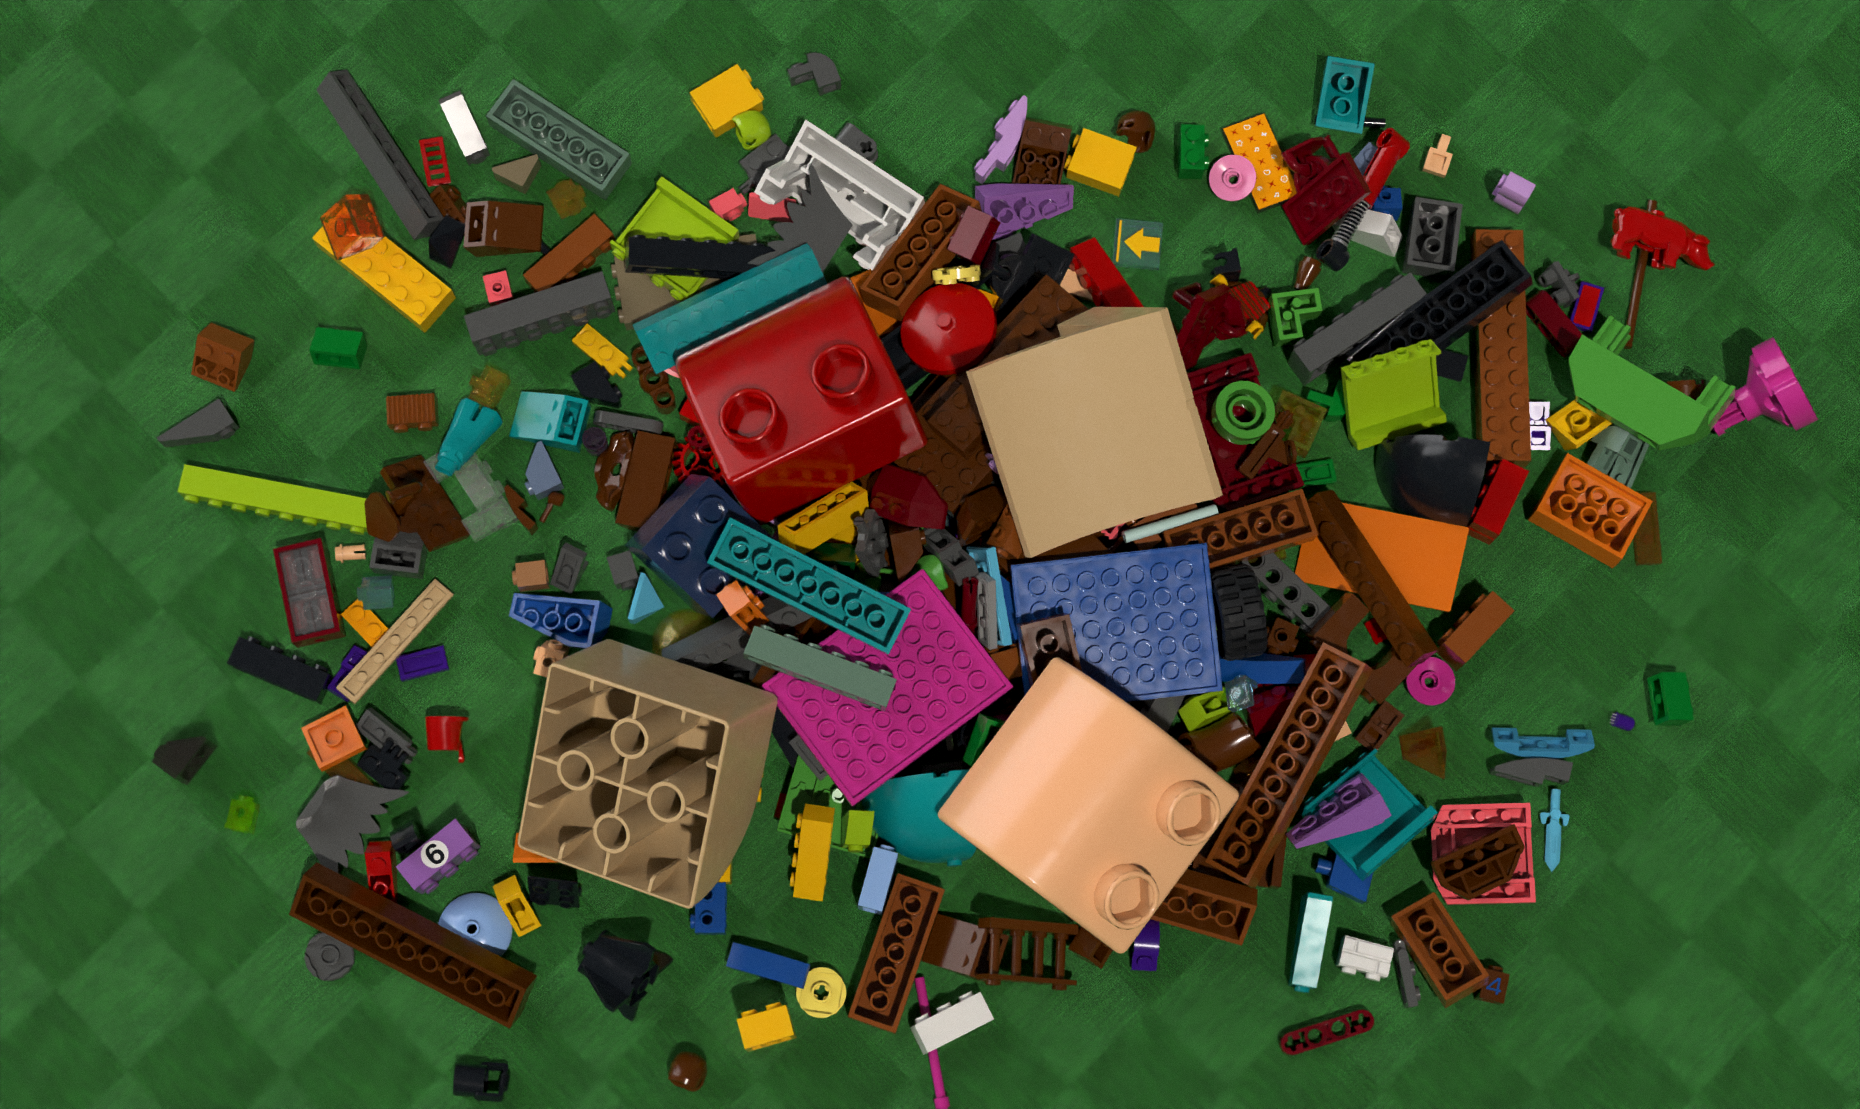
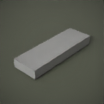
M980 572L976 575L979 581L977 590L978 641L989 650L998 648L996 580L987 573Z

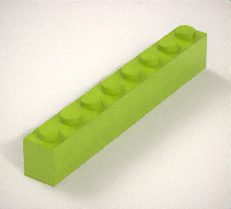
M184 464L177 492L186 502L198 504L199 501L208 502L207 505L215 508H222L223 505L231 506L232 510L245 513L247 509L255 511L256 515L269 517L270 514L279 515V519L290 522L295 518L311 526H317V523L326 524V528L332 530H340L341 527L348 528L351 533L364 535V532H367L364 505L367 498Z

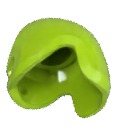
M745 111L732 118L736 123L737 138L743 148L748 151L759 147L771 136L769 122L759 111Z

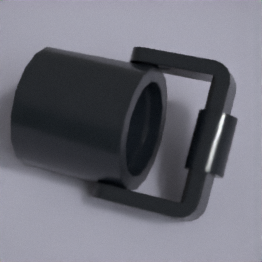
M482 1062L481 1064L457 1063L453 1079L454 1096L474 1097L478 1101L501 1102L509 1087L510 1075L508 1065L497 1062ZM489 1070L503 1071L498 1085L499 1093H487Z

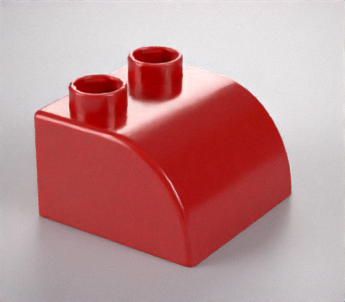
M846 276L840 277L679 355L675 361L685 393L727 485L742 508L760 526L924 447L928 442L910 398L852 281Z

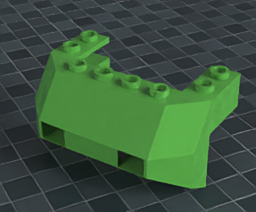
M1611 315L1592 340L1581 335L1569 357V372L1576 402L1658 450L1695 444L1708 436L1735 398L1736 387L1719 380V377L1714 375L1697 400H1694L1618 356L1631 338L1628 335L1631 327L1618 322Z

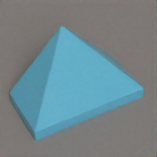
M642 572L639 576L628 615V621L631 624H636L664 608L647 575Z

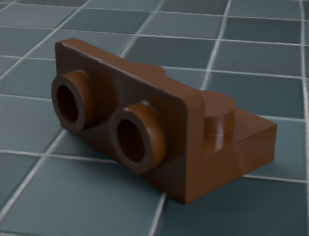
M439 185L429 196L442 216L448 215L465 223L467 204L462 200L460 191L454 186Z

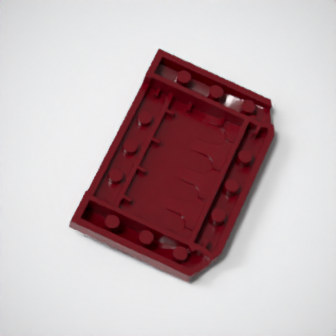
M1251 353L1187 373L1194 402L1198 409L1223 494L1216 499H1212V501L1221 510L1228 512L1304 486L1296 463L1284 465L1270 458H1267L1255 477L1247 479L1238 472V468L1259 440L1254 444L1246 445L1230 443L1217 433L1212 424L1211 410L1213 403L1227 385L1237 381H1250L1260 385L1257 378L1260 373ZM1233 406V415L1238 421L1244 423L1252 421L1247 409L1241 406Z

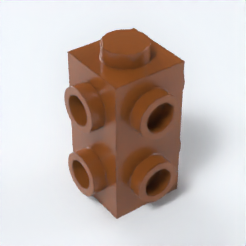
M1007 503L987 544L991 547H996L997 556L1003 559L1008 557L1018 559L1023 548L1009 504Z

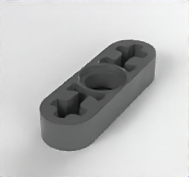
M595 411L593 424L598 427L624 432L630 431L637 434V431L662 435L664 425L662 422L607 411Z

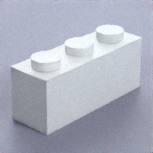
M970 991L958 997L959 1003L952 1006L948 1002L936 1008L938 1014L930 1017L926 1013L915 1019L916 1025L910 1027L923 1055L994 1020L981 992L974 995Z

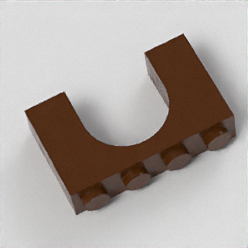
M1345 593L1306 634L1311 640L1309 644L1317 652L1324 642L1348 654V636L1353 628L1369 613V609L1354 594ZM1392 647L1377 664L1371 667L1373 671L1363 687L1360 697L1368 704L1371 702L1381 704L1417 665L1406 667L1394 647Z

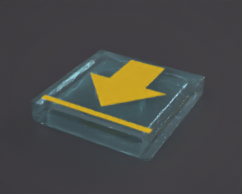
M1116 218L1112 255L1113 264L1121 267L1159 270L1163 223Z

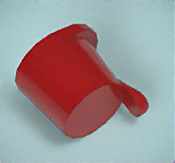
M425 717L427 750L459 751L458 763H464L461 737L463 722L469 721V717Z

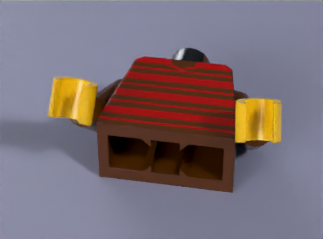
M1218 274L1209 281L1215 286L1225 284L1231 288L1229 293L1240 300L1248 325L1245 331H1249L1253 335L1254 340L1264 332L1268 321L1267 311L1271 308L1267 300L1272 294L1267 286L1258 290L1251 281L1246 283L1227 281L1221 274Z

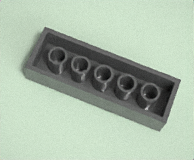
M601 271L464 315L476 351L479 355L489 356L495 354L498 349L504 347L514 348L520 345V342L526 340L536 341L547 333H561L566 330V327L572 325L582 326L587 324L588 320L594 318L604 319L616 311L603 272Z
M1411 272L1405 276L1402 274L1398 275L1390 282L1391 285L1389 287L1377 289L1371 294V299L1366 302L1364 300L1359 301L1351 308V312L1346 315L1344 313L1339 314L1332 320L1333 324L1327 328L1324 325L1313 332V337L1307 341L1303 338L1293 346L1294 349L1290 353L1288 365L1304 386L1346 359L1345 355L1427 295Z

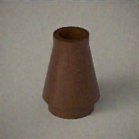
M1304 256L1303 260L1299 262L1293 288L1295 290L1308 289L1321 272L1320 267L1322 263L1314 258Z

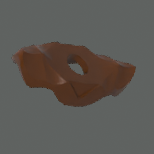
M630 431L612 435L609 447L600 454L595 465L594 473L598 484L596 498L600 505L609 511L615 509L621 498L634 448L633 434ZM617 464H622L620 475L614 476V467Z

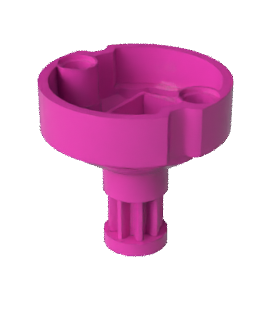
M1774 337L1751 348L1753 354L1750 355L1746 385L1735 390V398L1712 430L1718 436L1726 433V429L1746 419L1750 421L1760 415L1767 416L1788 428L1793 426L1795 431L1819 420Z

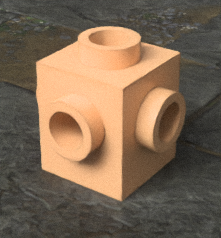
M546 640L535 650L533 660H536L533 674L547 678L549 666L556 661L568 657L570 647L564 646L563 643L557 640Z

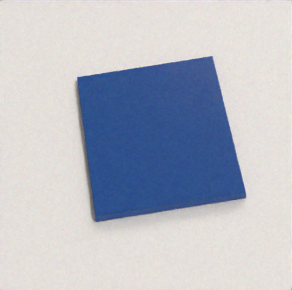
M1207 543L1010 565L1016 626L1019 623L1053 615L1069 614L1082 672L1109 689L1125 702L1223 691ZM1017 629L1025 696L1031 686Z

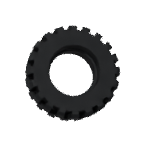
M1243 563L1210 570L1220 656L1224 660L1233 661L1262 655L1266 651L1268 644L1266 615L1261 597L1262 594L1252 567Z

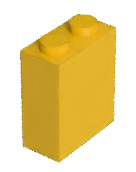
M738 64L689 92L693 105L715 138L736 126V123L732 120L734 116L745 111L756 110L761 112L763 110L762 101L764 97L758 88L754 89L750 83L752 79L746 69L741 70Z
M1083 128L1081 135L1077 134L1074 139L1072 148H1075L1073 156L1068 155L1064 166V169H1067L1066 178L1119 197L1137 147Z

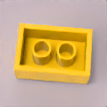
M780 1002L765 1006L766 1011L758 1013L756 1009L741 1013L742 1018L737 1019V1023L746 1051H754L797 1038L787 1005L783 1006Z

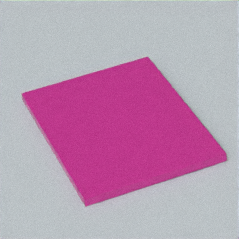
M923 569L885 595L911 609L888 655L839 630L818 644L822 647V651L826 653L838 652L846 656L845 660L853 663L856 660L868 664L871 670L878 672L881 669L893 674V678L897 679L885 712L781 672L762 685L765 691L776 695L778 698L777 708L852 807L1013 688L1009 680Z

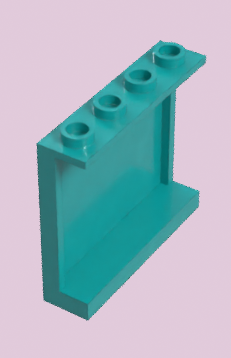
M1376 749L1369 754L1364 752L1356 760L1357 764L1352 768L1346 767L1338 775L1339 779L1335 783L1328 782L1320 790L1321 794L1317 798L1314 796L1310 797L1303 804L1304 810L1301 814L1302 819L1307 815H1314L1320 809L1319 804L1323 800L1327 802L1336 795L1334 790L1360 773L1380 792L1392 816L1385 819L1382 824L1376 825L1371 829L1324 841L1362 881L1432 823L1438 813L1432 806L1426 809L1375 757L1378 752Z

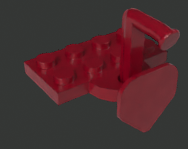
M1330 135L1310 138L1281 154L1282 166L1289 167L1294 172V186L1297 192L1282 207L1303 246L1311 244L1372 193L1350 152L1340 155ZM1323 146L1330 158L1327 159L1321 155L1313 154Z
M1195 282L1173 292V298L1190 310L1182 320L1183 326L1180 333L1176 335L1186 370L1195 367L1203 348L1209 345L1215 338L1226 340L1239 338L1248 333V331H1245L1248 325L1240 300L1229 293L1231 288L1225 284L1214 288L1211 287L1209 290L1202 292L1201 284Z

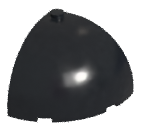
M1443 435L1397 436L1394 442L1386 439L1377 445L1375 453V472L1381 493L1395 513L1467 527L1481 487L1490 442L1458 437L1457 440L1449 441Z

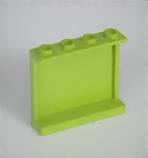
M661 176L656 183V191L616 241H610L612 254L617 259L624 261L626 242L629 237L634 235H644L646 238L653 239L665 236L669 237L670 240L691 238L696 242L716 240L718 243L725 244L737 241L740 236L737 228ZM647 274L651 277L650 280L659 288L664 286L670 291L669 294L679 302L695 296L708 279Z
M1431 339L1341 367L1348 439L1357 450L1380 444L1386 439L1393 440L1397 436H1405L1447 422L1446 414L1440 408L1436 355L1441 354V350Z

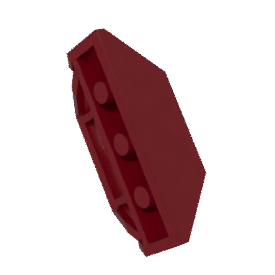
M887 464L881 467L868 480L869 509L876 510L878 516L906 526L945 529L948 504L944 499H941L938 491L927 476Z

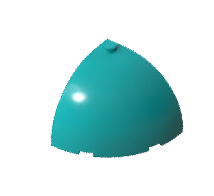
M970 769L949 771V773L941 774L940 777H937L935 773H926L888 780L862 800L865 811H874L872 828L888 846L895 848L894 851L905 857L926 863H947V867L962 866V862L970 859L977 847L938 818V812Z

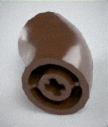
M1235 711L1207 727L1183 733L1177 740L1216 773L1240 763L1263 748L1250 727Z

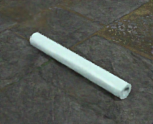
M1215 504L1125 530L1122 531L1123 540L1125 543L1212 517L1218 515V509Z

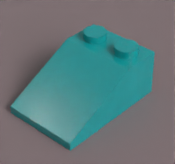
M1332 56L1327 57L1315 127L1362 134L1374 63Z

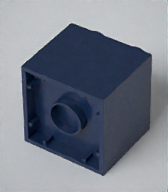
M691 474L625 546L693 611L713 618L723 608L716 594L735 580L742 586L745 584L707 564L729 518L772 539L774 538L710 476Z

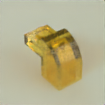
M486 365L479 378L474 375L472 376L469 385L473 390L468 398L493 409L502 399L511 380L508 375Z

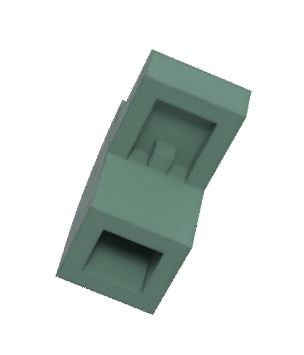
M1608 426L1592 438L1591 441L1596 443L1597 446L1587 464L1607 475L1618 455L1632 461L1643 441L1618 426Z

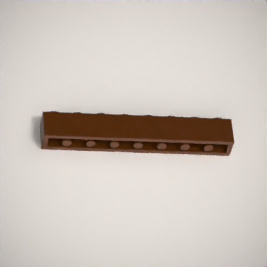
M1334 490L1317 492L1307 503L1318 533L1405 666L1411 667L1422 664L1439 649Z

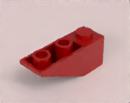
M391 841L369 842L365 851L368 887L370 890L398 904L397 863Z

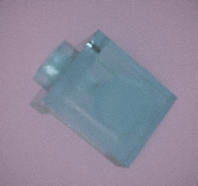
M1239 675L1234 680L1225 682L1228 710L1236 712L1254 706L1253 689L1258 688L1257 682L1246 675Z

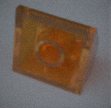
M368 194L344 195L320 217L336 260H342L371 249L385 237Z

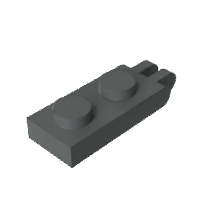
M372 707L365 711L356 725L358 731L381 750L389 740L393 741L394 745L390 751L392 752L395 747L399 746L402 750L398 758L404 752L409 755L405 762L406 764H410L413 760L412 757H415L418 753L411 746L413 741Z
M1397 940L1393 942L1394 960L1404 1009L1419 1006L1418 1001L1421 1000L1419 987L1414 986L1415 966L1413 961H1409L1404 941Z

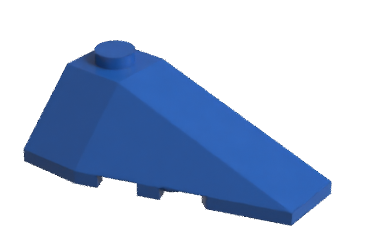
M514 593L509 617L569 647L585 649L599 643L608 633L613 608L597 600Z

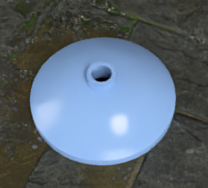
M469 893L456 898L444 909L438 925L500 957L504 955L511 943L513 926L502 910L498 900L487 894ZM476 925V932L470 934L468 931L469 926Z

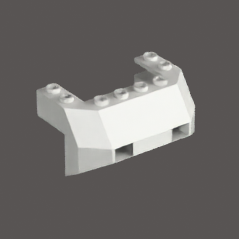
M805 119L785 159L766 168L754 193L759 195L763 202L773 205L793 196L800 205L805 207L801 190L803 189L811 195L810 166L812 164L830 197L844 216L852 223L848 233L855 237L856 242L866 246L856 252L853 258L858 261L861 267L873 271L925 204L924 197Z

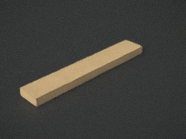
M434 579L341 681L336 689L356 705L452 599L454 594Z

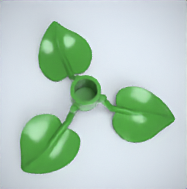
M926 555L919 558L906 576L909 579L923 569L940 591L949 587L945 578L943 564L934 555ZM861 562L855 566L854 580L875 591H879L882 583L881 576L869 577ZM885 568L880 570V573L897 575L896 570Z

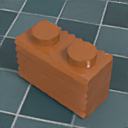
M434 393L386 397L387 425L390 430L394 429L396 433L408 432V428L430 431L433 429V426H439L438 399Z

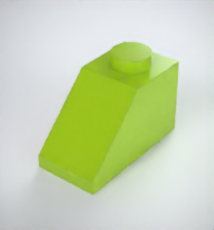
M849 810L843 816L841 848H848V852L859 853L863 852V849L870 845L874 811Z

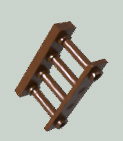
M995 917L979 918L978 929H988V934H990L989 973L976 974L977 980H986V985L1000 986L1001 981L1052 985V990L1061 991L1067 990V986L1077 985V980L1065 979L1066 940L1071 935H1078V925ZM1003 931H1010V936H1012L1011 975L999 974L1000 935L1003 934ZM1025 933H1032V938H1034L1033 977L1021 976L1022 936H1025ZM1047 934L1054 935L1053 939L1056 940L1055 979L1043 978L1044 938H1047Z

